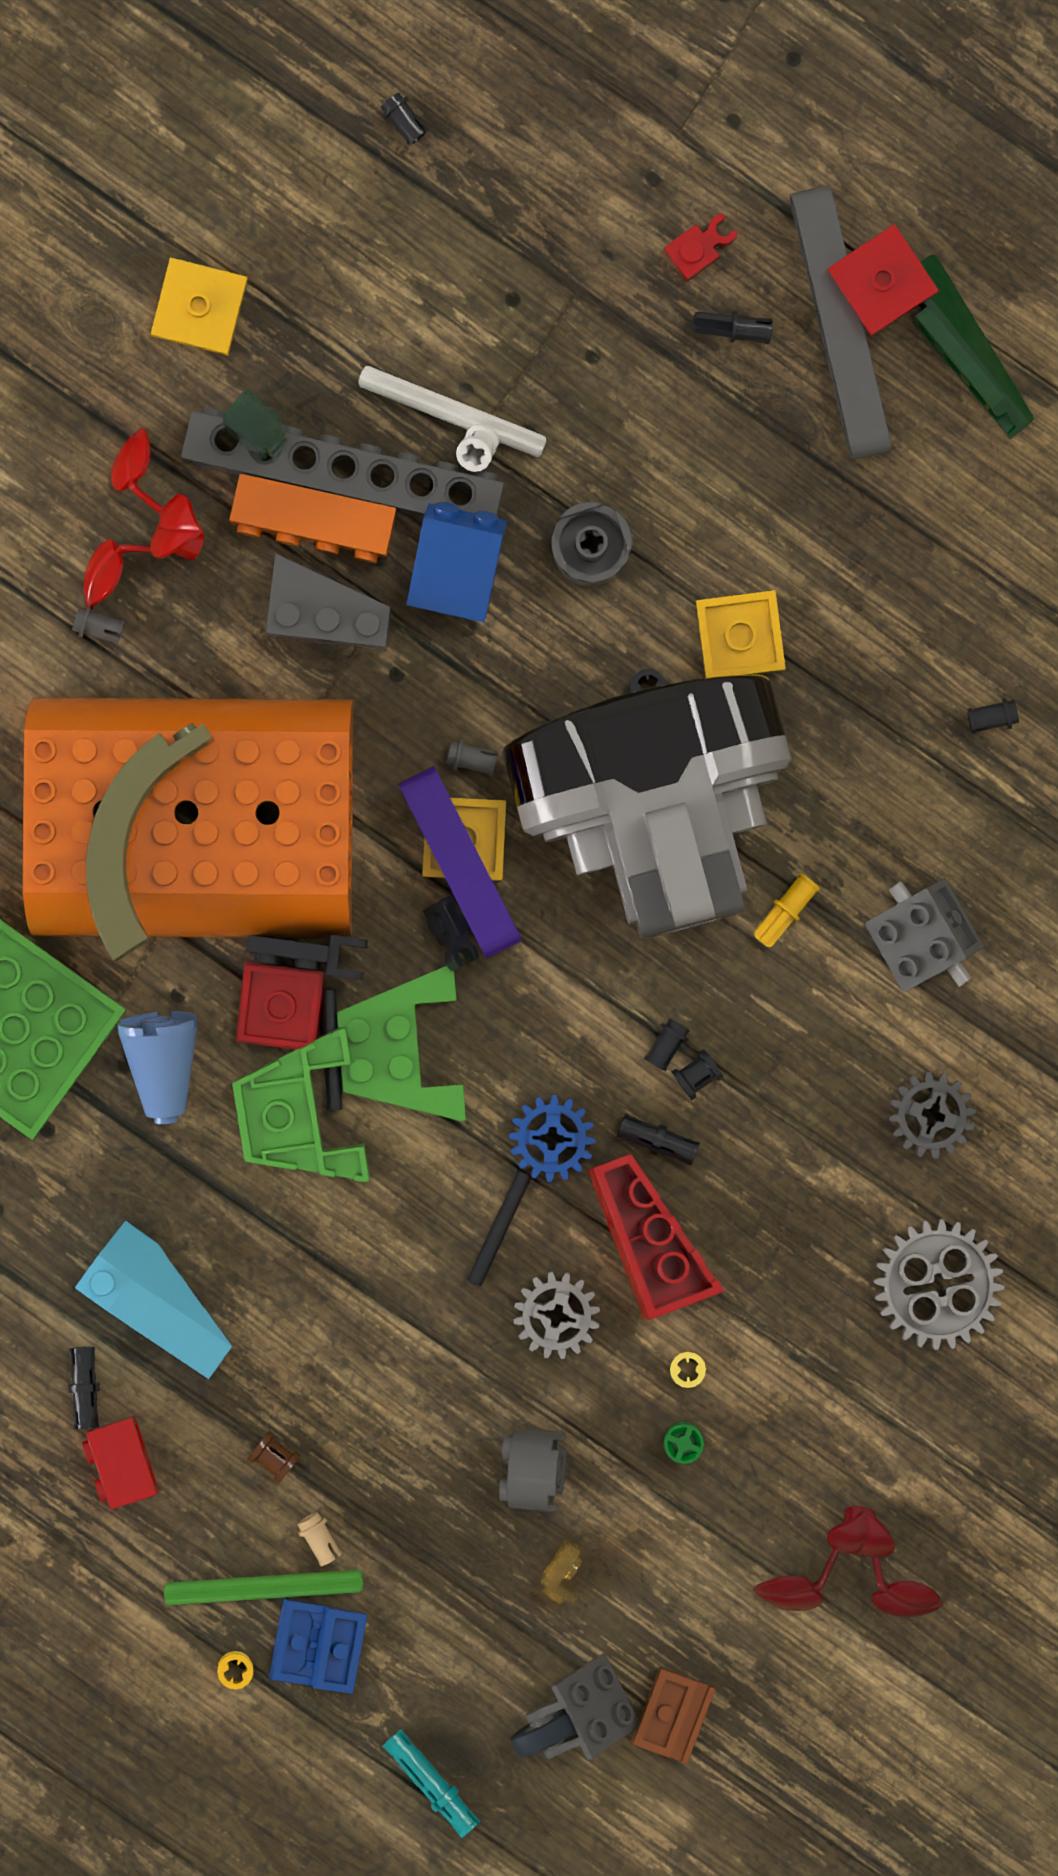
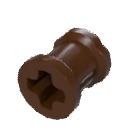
M268 1431L247 1460L251 1463L255 1461L275 1476L274 1481L279 1484L301 1455L297 1452H289L273 1439L274 1434Z

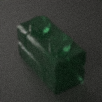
M249 390L243 391L223 415L222 422L228 434L239 443L245 444L246 448L260 460L268 455L274 458L288 441L285 437L286 428L282 417L270 407H264L263 402Z

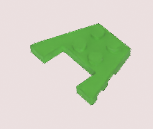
M447 966L337 1012L338 1028L344 1026L347 1028L352 1060L351 1064L341 1066L343 1092L458 1121L466 1120L463 1085L423 1088L421 1086L415 1005L457 1001L454 971H451Z
M346 1026L339 1027L233 1081L232 1086L245 1162L290 1170L300 1169L330 1177L340 1176L359 1182L370 1181L365 1143L323 1149L311 1070L351 1064L352 1060Z

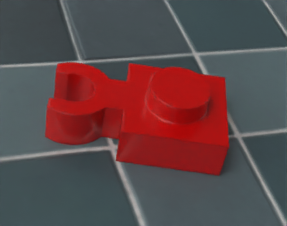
M723 213L711 219L708 230L704 233L695 224L664 247V252L687 282L719 259L720 256L714 249L716 246H728L736 240L738 233L735 230L727 236H721L716 231V227L725 221Z

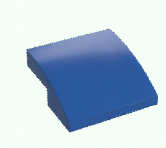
M283 1598L269 1678L276 1681L311 1685L315 1689L353 1694L367 1614L339 1607Z

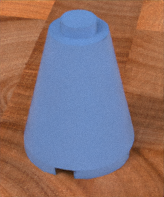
M171 1011V1017L158 1016V1012L142 1013L125 1017L118 1023V1034L145 1116L154 1118V1123L156 1124L177 1122L178 1116L186 1112L198 1027L196 1014L191 1012Z

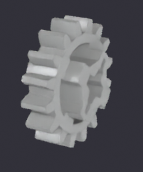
M553 1271L548 1272V1282L542 1283L538 1277H534L533 1282L536 1288L531 1291L523 1287L521 1292L527 1299L525 1302H515L514 1305L515 1308L523 1311V1316L514 1318V1324L524 1325L525 1327L518 1335L520 1340L530 1337L533 1341L530 1344L529 1350L532 1352L539 1346L544 1347V1358H549L552 1350H558L560 1358L565 1359L566 1349L570 1347L576 1354H579L581 1351L578 1342L583 1340L591 1343L593 1339L587 1333L588 1329L599 1328V1323L592 1320L591 1315L600 1312V1307L590 1306L588 1302L595 1296V1293L590 1291L583 1294L581 1289L583 1288L584 1281L580 1279L574 1285L569 1283L570 1274L565 1272L561 1281H556ZM556 1288L552 1299L545 1303L534 1302L536 1297L542 1292ZM570 1292L580 1300L584 1314L572 1310L568 1303ZM560 1304L563 1306V1313L576 1320H560L558 1326L551 1325V1318L538 1310H554L555 1305ZM530 1316L541 1320L546 1329L544 1338L540 1337L533 1329ZM570 1327L580 1329L572 1338L558 1342L560 1333Z

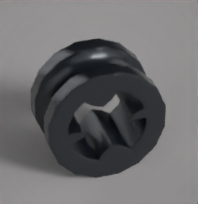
M654 669L639 671L631 681L630 691L632 697L637 696V703L641 705L655 700L659 702V699H663L666 692L664 677ZM644 677L646 681L649 680V677L658 681L655 688L659 693L653 698L651 694H648V698L638 696L642 688L638 681Z

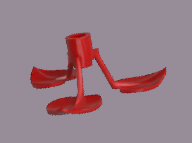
M140 427L138 431L131 435L119 450L112 466L111 481L115 490L123 492L129 487L135 495L160 514L159 524L153 535L151 546L121 544L117 547L116 541L107 539L95 550L88 562L84 577L85 600L87 606L91 607L93 611L94 606L105 600L117 586L123 569V554L127 552L151 553L159 559L175 554L191 561L197 557L203 546V530L196 520L192 503L187 496L177 494L163 508L139 488L137 480L147 471L150 460V441L147 430L143 427Z

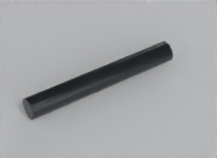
M323 990L321 1006L323 1035L338 1028L336 990ZM341 1067L325 1068L327 1110L343 1109Z
M517 1171L467 1280L482 1286L532 1179L531 1176Z

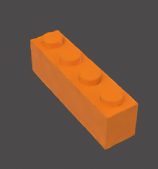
M240 474L229 521L232 525L238 526L237 533L260 538L261 532L277 535V542L292 546H299L300 540L315 543V550L323 553L338 555L339 549L355 552L354 559L376 564L378 558L387 559L397 509Z

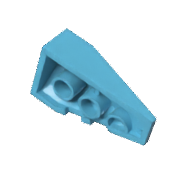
M128 1221L122 1224L75 1287L103 1309L208 1379L232 1348L229 1340L191 1291L187 1282L178 1273L161 1246Z

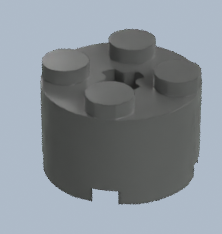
M583 502L566 510L557 521L551 539L552 557L559 572L571 583L585 587L602 586L616 579L627 566L632 546L630 528L624 517L611 507L598 502ZM586 536H592L594 541L601 540L602 544L598 545L597 553L591 554L589 549L581 548L585 544Z
M515 1428L513 1435L504 1437L502 1458L503 1460H508L509 1464L508 1475L501 1477L499 1499L500 1501H508L510 1509L559 1512L561 1503H554L556 1493L563 1494L567 1448L559 1447L558 1441L566 1439L564 1431Z

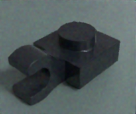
M454 894L423 910L430 932L436 937L440 946L447 945L444 959L451 971L463 966L459 958V952L464 956L467 964L479 958L476 947L466 935L471 928Z

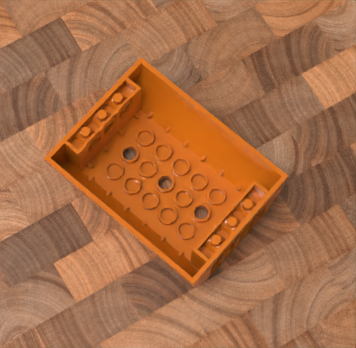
M33 697L28 707L24 728L23 901L27 925L31 935L100 937L90 907L86 881V858L89 837L95 818V807L102 801L104 794L121 768L145 743L161 733L170 746L176 742L173 738L175 733L194 723L196 728L204 724L215 741L180 763L156 784L141 806L129 838L127 850L128 887L133 906L150 937L248 938V935L265 938H331V935L352 938L354 700ZM184 801L193 802L198 808V817L191 824H181L175 816L177 806ZM264 802L275 803L280 811L278 820L271 825L260 823L256 816L257 808Z

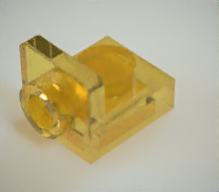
M567 1538L540 1577L541 1584L546 1586L543 1593L560 1605H563L566 1600L574 1605L578 1600V1594L562 1584L561 1581L564 1577L570 1581L583 1561L578 1558L581 1552L580 1547Z

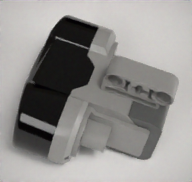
M731 675L700 678L649 687L619 695L570 712L510 741L503 748L502 752L523 831L533 837L543 836L545 842L567 838L577 875L613 866L628 925L636 923L640 940L742 914L745 911L742 895L748 890L733 834L767 825L758 787L779 780L777 773L786 770L792 760L773 687L768 677L763 675Z

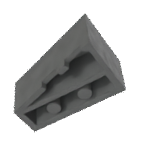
M275 553L266 626L268 638L387 651L392 613L389 606Z

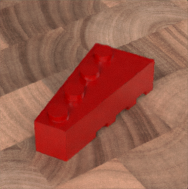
M631 1154L622 1155L587 1169L643 1319L652 1320L725 1291L719 1281L714 1278L697 1249L690 1243L681 1226L660 1199L661 1197Z

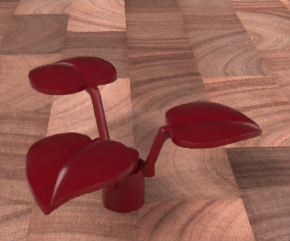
M851 1506L845 1509L843 1523L833 1527L827 1533V1542L833 1549L820 1578L816 1582L812 1583L803 1576L792 1575L774 1578L753 1587V1591L759 1597L779 1608L791 1611L811 1610L822 1604L823 1595L819 1591L823 1589L839 1552L872 1557L877 1587L880 1589V1591L872 1594V1602L883 1612L899 1617H916L934 1612L943 1606V1601L940 1600L939 1595L922 1583L898 1581L889 1585L884 1581L879 1558L886 1557L894 1552L895 1541L886 1527L876 1518V1512L864 1506Z

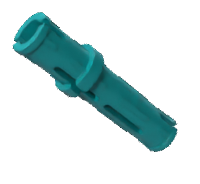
M402 1729L382 1745L416 1786L426 1795L432 1803L430 1805L434 1812L439 1811L461 1838L481 1821L458 1796L459 1790L455 1785L450 1786L441 1777Z

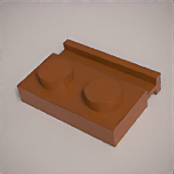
M659 1666L632 1737V1744L687 1764L715 1692V1687Z

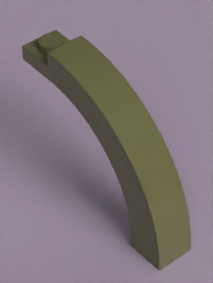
M191 723L173 735L176 742L170 746L161 733L145 743L114 777L95 815L88 843L86 881L94 922L113 961L118 962L151 940L138 918L128 887L127 850L134 821L147 796L168 772L215 741L204 724L196 728L194 723Z

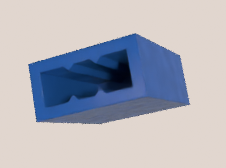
M447 502L429 503L423 519L406 605L485 623L507 520L499 519L496 514L487 511H478L476 513L459 510L458 506Z

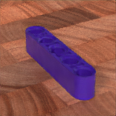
M432 766L398 783L486 959L522 942L435 767Z

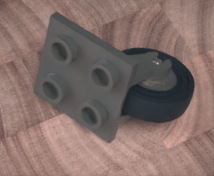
M603 1653L553 1685L551 1688L557 1699L527 1713L525 1717L529 1724L518 1730L510 1739L519 1757H527L543 1751L546 1759H550L562 1752L581 1746L587 1760H589L637 1727L639 1720L606 1654Z

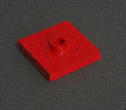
M895 224L827 268L834 282L871 337L939 292Z
M245 962L235 1042L297 1049L317 1039L325 971Z

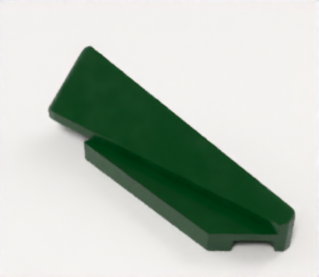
M930 255L920 263L939 292L919 305L922 311L915 316L912 323L1004 433L1012 439L1030 424L1034 417L936 255Z

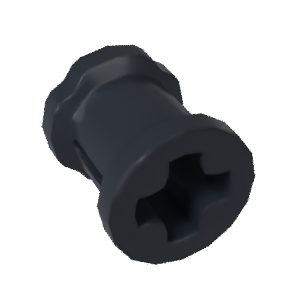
M705 1049L699 1052L697 1059L681 1070L674 1069L671 1071L691 1101L696 1098V1092L713 1080L720 1081L724 1078Z

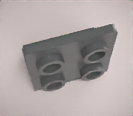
M946 878L877 915L865 924L902 991L915 987L984 948Z

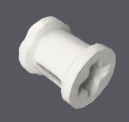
M482 423L471 426L467 430L465 438L457 447L456 456L460 465L473 472L482 471L487 468L499 445L497 432L492 427Z

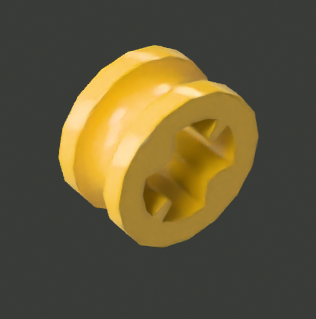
M232 1651L222 1656L218 1662L217 1673L220 1682L225 1687L237 1690L244 1688L250 1683L254 1670L252 1661L246 1654ZM237 1660V1665L241 1661L246 1665L247 1668L242 1671L241 1680L233 1681L234 1676H231L230 1679L226 1677L224 1672L229 1670L228 1662Z

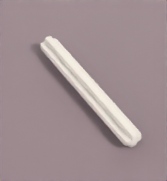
M365 366L359 377L358 383L361 388L468 430L471 426L481 423L492 427L497 432L500 443L532 456L539 457L545 447L546 437L373 367Z

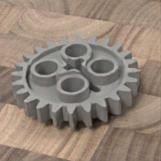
M944 1219L938 1220L936 1230L931 1229L927 1220L922 1221V1232L917 1233L910 1225L907 1226L909 1238L904 1240L894 1235L893 1239L898 1246L896 1250L885 1247L882 1249L885 1255L890 1258L888 1263L876 1262L875 1265L885 1271L884 1277L873 1279V1283L884 1286V1291L876 1294L874 1299L887 1301L888 1304L879 1313L882 1316L890 1314L895 1316L889 1325L892 1330L901 1325L905 1326L901 1337L904 1340H907L913 1333H916V1345L919 1347L923 1346L927 1338H931L934 1350L939 1349L941 1339H946L949 1347L953 1349L956 1344L955 1337L959 1335L966 1343H970V1329L973 1328L975 1331L983 1334L984 1329L979 1321L982 1318L994 1321V1316L988 1311L989 1305L1001 1306L1002 1304L999 1300L992 1297L993 1292L1004 1290L1003 1285L993 1281V1277L1003 1273V1269L990 1267V1263L998 1257L997 1254L988 1253L984 1255L982 1251L988 1244L986 1239L980 1240L977 1243L972 1242L976 1232L974 1229L971 1228L964 1235H960L961 1223L955 1222L950 1231L946 1230ZM952 1249L960 1250L964 1256L963 1266L957 1271H948L943 1264L945 1254ZM911 1258H920L925 1265L923 1276L917 1280L908 1279L904 1273V1266ZM937 1273L943 1279H952L965 1274L973 1275L972 1281L945 1285L941 1295H938L937 1291L933 1289L905 1295L903 1292L906 1287L934 1282V1275ZM966 1288L973 1296L972 1304L968 1309L958 1311L952 1304L953 1294L959 1289ZM921 1297L930 1298L934 1305L932 1314L926 1319H918L913 1313L914 1302Z

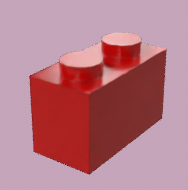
M135 1415L86 1432L88 1440L82 1442L84 1453L89 1465L96 1464L100 1476L99 1479L95 1480L97 1493L102 1503L108 1501L110 1510L155 1496L160 1492Z

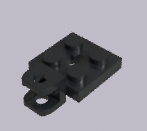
M248 935L246 951L255 954L254 961L260 963L281 965V958L295 959L294 967L320 971L321 963L327 964V976L363 980L364 972L339 969L342 946L367 949L368 940L331 935L329 947Z

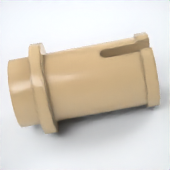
M315 1512L297 1523L300 1529L298 1535L299 1537H305L318 1560V1564L324 1566L341 1556L342 1551L336 1545L325 1525L327 1522L326 1517L321 1518L319 1513Z

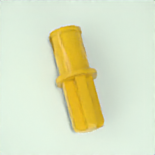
M800 873L782 898L773 901L775 906L754 931L753 935L763 945L769 948L772 947L793 920L798 922L800 919L798 914L815 893L820 890V887L807 876Z

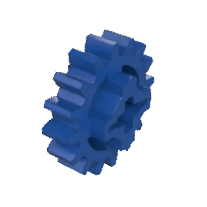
M552 1095L550 1104L544 1105L543 1100L537 1097V1108L532 1110L524 1105L522 1109L526 1117L524 1119L513 1118L512 1122L520 1128L519 1132L509 1133V1138L518 1140L519 1146L514 1147L510 1151L512 1155L522 1154L524 1157L518 1165L521 1169L529 1164L533 1167L531 1177L536 1178L540 1171L546 1172L547 1182H552L554 1173L560 1172L561 1177L566 1180L568 1179V1168L573 1167L578 1172L582 1170L578 1162L580 1157L591 1159L592 1155L584 1149L586 1144L595 1143V1138L586 1136V1131L594 1125L592 1122L582 1123L580 1118L586 1112L584 1108L577 1110L575 1113L571 1110L573 1100L568 1099L561 1106L558 1105L557 1095ZM546 1112V1122L539 1129L526 1130L534 1117ZM561 1113L573 1120L579 1133L567 1132L560 1124ZM549 1127H556L557 1134L572 1138V1140L557 1143L555 1150L547 1149L546 1142L540 1141V1139H533L532 1136L547 1134ZM525 1144L538 1146L544 1153L543 1164L536 1161L529 1154ZM566 1147H578L568 1161L558 1165V1154Z

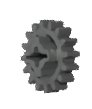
M925 1072L924 1082H919L915 1076L909 1077L912 1087L907 1089L903 1086H898L896 1089L902 1095L901 1100H890L889 1102L891 1106L897 1108V1114L888 1116V1121L898 1122L899 1125L892 1132L893 1137L904 1135L906 1139L902 1144V1148L907 1150L913 1144L916 1145V1156L919 1157L923 1156L926 1149H930L934 1159L939 1158L940 1148H944L950 1155L953 1154L954 1147L952 1143L957 1141L965 1145L967 1140L961 1133L963 1130H974L975 1127L971 1123L966 1122L967 1116L976 1114V1109L966 1108L965 1102L969 1101L972 1097L971 1094L960 1095L958 1090L962 1083L957 1080L948 1085V1074L945 1073L939 1076L938 1081L933 1080L931 1072ZM926 1088H932L927 1099L919 1103L910 1101L917 1092ZM947 1093L956 1103L958 1116L950 1113L945 1103ZM936 1102V1112L942 1114L940 1121H933L929 1127L926 1125L927 1118L922 1116L923 1109H931L933 1103ZM905 1114L912 1116L918 1125L917 1137L909 1130ZM945 1127L954 1129L945 1139L932 1142L937 1131Z

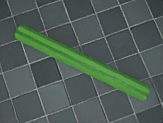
M360 1570L168 1582L164 1587V1598L167 1605L358 1593L363 1590V1574Z

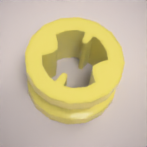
M680 1353L671 1363V1377L681 1387H695L703 1381L706 1375L705 1362L696 1353ZM686 1358L688 1363L689 1359L692 1358L699 1364L695 1369L699 1374L695 1380L690 1381V1377H687V1381H683L679 1378L678 1374L681 1372V1368L678 1366V1363L682 1359Z

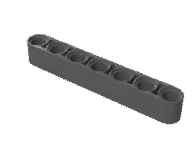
M829 185L791 193L790 204L850 458L851 460L890 452L889 432L864 326L827 271V268L847 256L831 188Z

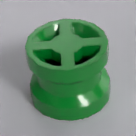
M684 1421L674 1423L668 1427L664 1434L663 1444L665 1452L676 1463H692L703 1452V1436L692 1423Z

